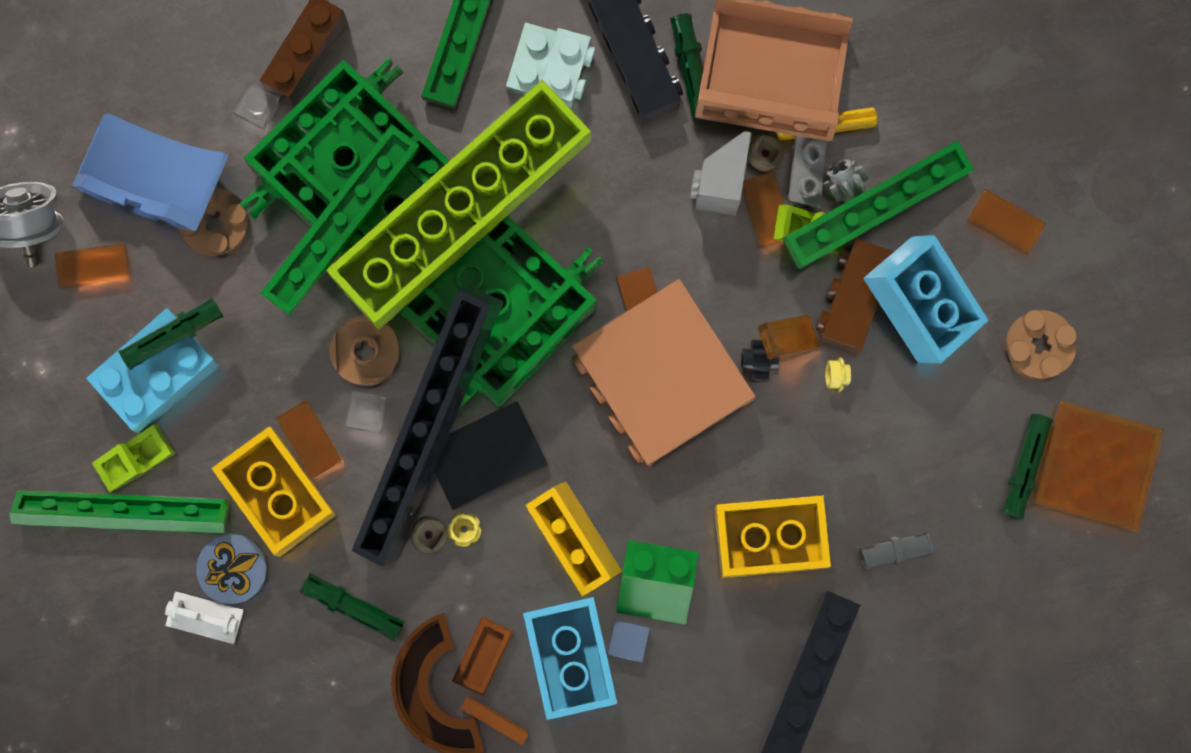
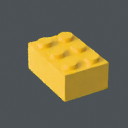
M270 426L211 468L273 555L277 557L284 555L337 516L280 436Z
M824 495L718 504L714 507L721 578L825 570L831 567Z

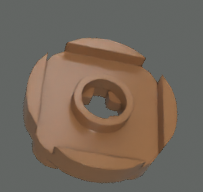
M215 187L197 231L178 228L186 244L193 251L205 257H217L218 255L230 254L236 251L243 244L249 232L248 213L239 205L242 202L240 198L227 189ZM220 214L219 220L223 223L220 228L213 227L211 231L207 230L208 223L205 221L206 218Z
M1031 310L1018 318L1008 329L1004 343L1005 351H1007L1011 366L1021 376L1036 381L1046 380L1061 374L1071 365L1076 354L1077 335L1074 328L1057 313L1048 310ZM1044 337L1047 339L1046 344L1049 345V351L1043 350L1040 354H1037L1035 352L1036 346L1032 344V339Z
M365 315L348 319L334 333L330 341L329 354L332 365L344 380L357 386H373L389 379L400 360V343L391 327L385 324L378 330ZM362 342H368L370 348H375L374 354L369 355L368 360H362L361 355L355 354L356 349L362 347Z

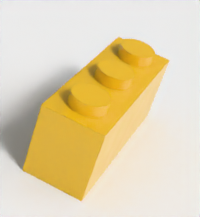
M566 481L554 486L525 505L582 597L622 572Z

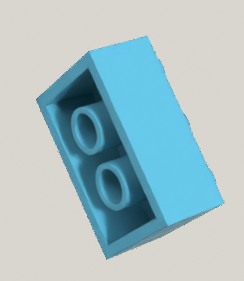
M935 235L909 238L863 278L918 363H942L989 321Z
M166 308L120 349L126 348L177 317ZM188 336L134 367L131 371L127 368L117 351L86 379L129 428L135 433L140 434L158 421L220 365L195 337L191 339Z
M594 597L523 613L547 720L618 704Z

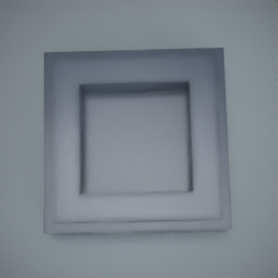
M615 620L608 655L642 663L650 628Z

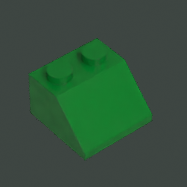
M628 540L616 613L686 625L699 552Z

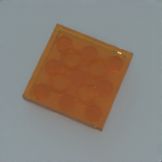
M1064 401L1058 402L1033 504L1133 532L1139 531L1164 429Z

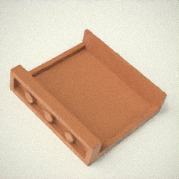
M716 0L695 118L832 142L838 123V105L848 38L853 18L845 17L838 13L811 11L805 7L777 5L771 1Z
M677 279L572 346L576 355L571 357L577 369L581 375L589 373L595 382L590 387L591 391L600 405L605 402L609 404L614 414L609 416L612 424L619 435L626 431L633 442L627 446L638 464L645 461L648 467L737 409L747 406L756 398L680 279Z

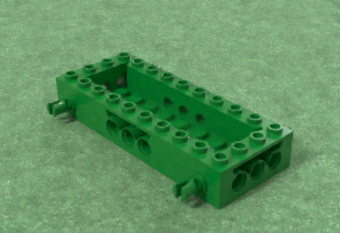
M389 57L367 79L362 77L343 59L244 157L252 172L260 178L261 182L243 202L239 203L245 211L253 206L249 214L254 220L277 198L279 200L282 199L305 223L312 227L392 124L419 144L421 149L339 253L340 256H343L389 215L385 210L387 200L392 197H399L405 201L450 161L383 97V91L403 74L398 65L390 70L393 63ZM348 149L354 153L353 162L344 167L335 163L336 154L340 150ZM507 216L399 312L435 347L459 289L473 287L488 295L498 293L505 297L506 306L499 312L460 408L476 391L482 392L500 408L596 310L597 300L582 285L604 263L598 256L584 266L592 255L591 248L587 247L567 269L563 268L517 223Z

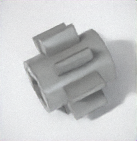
M842 159L833 163L828 168L826 175L829 180L825 181L823 185L830 197L834 196L836 201L842 200L846 203L865 192L866 187L863 182L867 181L869 177L863 165L858 166L855 160L851 162L848 159Z

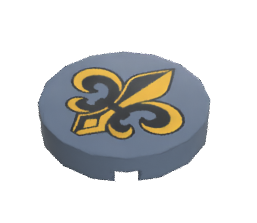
M226 534L215 537L204 546L197 558L196 576L199 586L208 597L219 603L237 605L247 602L260 593L264 586L268 572L265 553L256 542L243 535Z

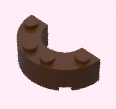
M445 613L436 615L419 625L408 636L395 659L391 682L395 708L408 731L420 742L438 752L486 753L477 718L462 719L449 715L438 706L432 694L431 677L435 665L445 654L456 649L447 615Z

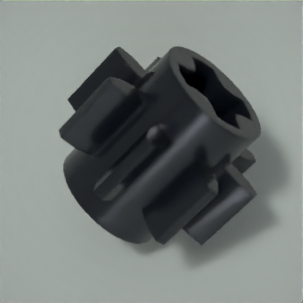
M752 339L750 347H742L741 350L742 374H751V382H768L770 374H778L779 371L778 347H769V339Z

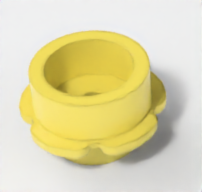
M838 357L836 360H828L826 362L825 382L827 388H837L838 392H841L844 385L850 384L851 368L850 364H844L842 357Z
M459 512L451 517V523L447 525L446 529L449 539L454 540L455 544L460 547H467L471 542L478 541L481 536L480 521L474 514ZM466 526L468 528L467 532H461V527Z

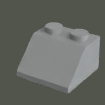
M744 131L704 159L702 170L694 171L690 198L696 199L695 210L736 216L741 201L751 132Z

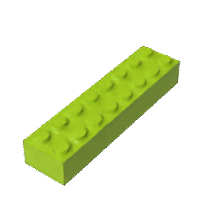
M542 79L327 269L328 274L379 330L591 142V131Z

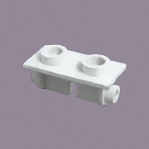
M175 591L173 601H169L166 607L165 615H168L165 626L234 644L244 610Z

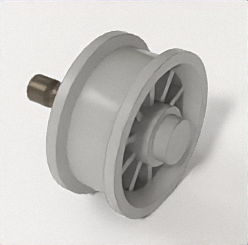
M20 182L0 187V247H21L26 267L39 265L35 244L52 238L63 227L62 216L54 208V204L57 201L56 189L47 183Z

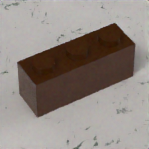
M309 0L259 80L265 92L295 108L347 25L348 21L344 10L327 0Z
M855 238L851 247L844 246L838 262L839 266L844 267L840 279L833 278L827 294V298L832 299L829 312L822 310L816 326V330L821 332L818 342L856 355L862 351L878 305L877 299L863 278L894 251Z

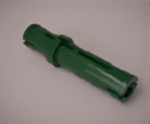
M679 14L670 18L677 46L674 48L675 56L679 57L692 113L691 117L692 119H701L695 118L703 75L700 58L702 47L701 43L696 40L692 14Z
M213 297L187 313L179 312L176 314L178 318L126 348L120 349L118 352L130 371L133 370L134 367L186 337L194 338L197 336L196 332L219 318H223L224 316Z
M1034 413L1030 417L1031 420L1014 476L1009 477L1008 484L1011 486L1001 513L1006 517L1020 521L1024 520V513L1030 493L1036 489L1037 483L1034 480L1044 452L1049 430L1053 423V419Z
M312 573L308 575L300 590L301 594L327 606V610L332 613L337 611L392 641H396L405 621L346 592L347 588L341 585L336 587Z

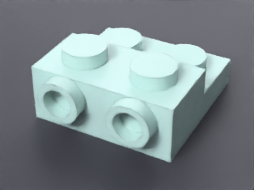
M525 22L506 84V90L525 95L543 79L569 108H572L575 98L581 100L586 80L581 79L584 66L590 68L593 62L596 48L591 47V37L561 28L554 31Z

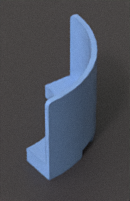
M107 113L102 116L72 184V188L111 205H114L115 202L126 206V204L135 206L132 212L156 222L158 219L170 223L173 227L197 231L226 164L228 154L197 148L166 138Z

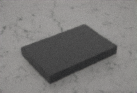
M518 401L449 433L434 473L454 511L547 466L548 463Z

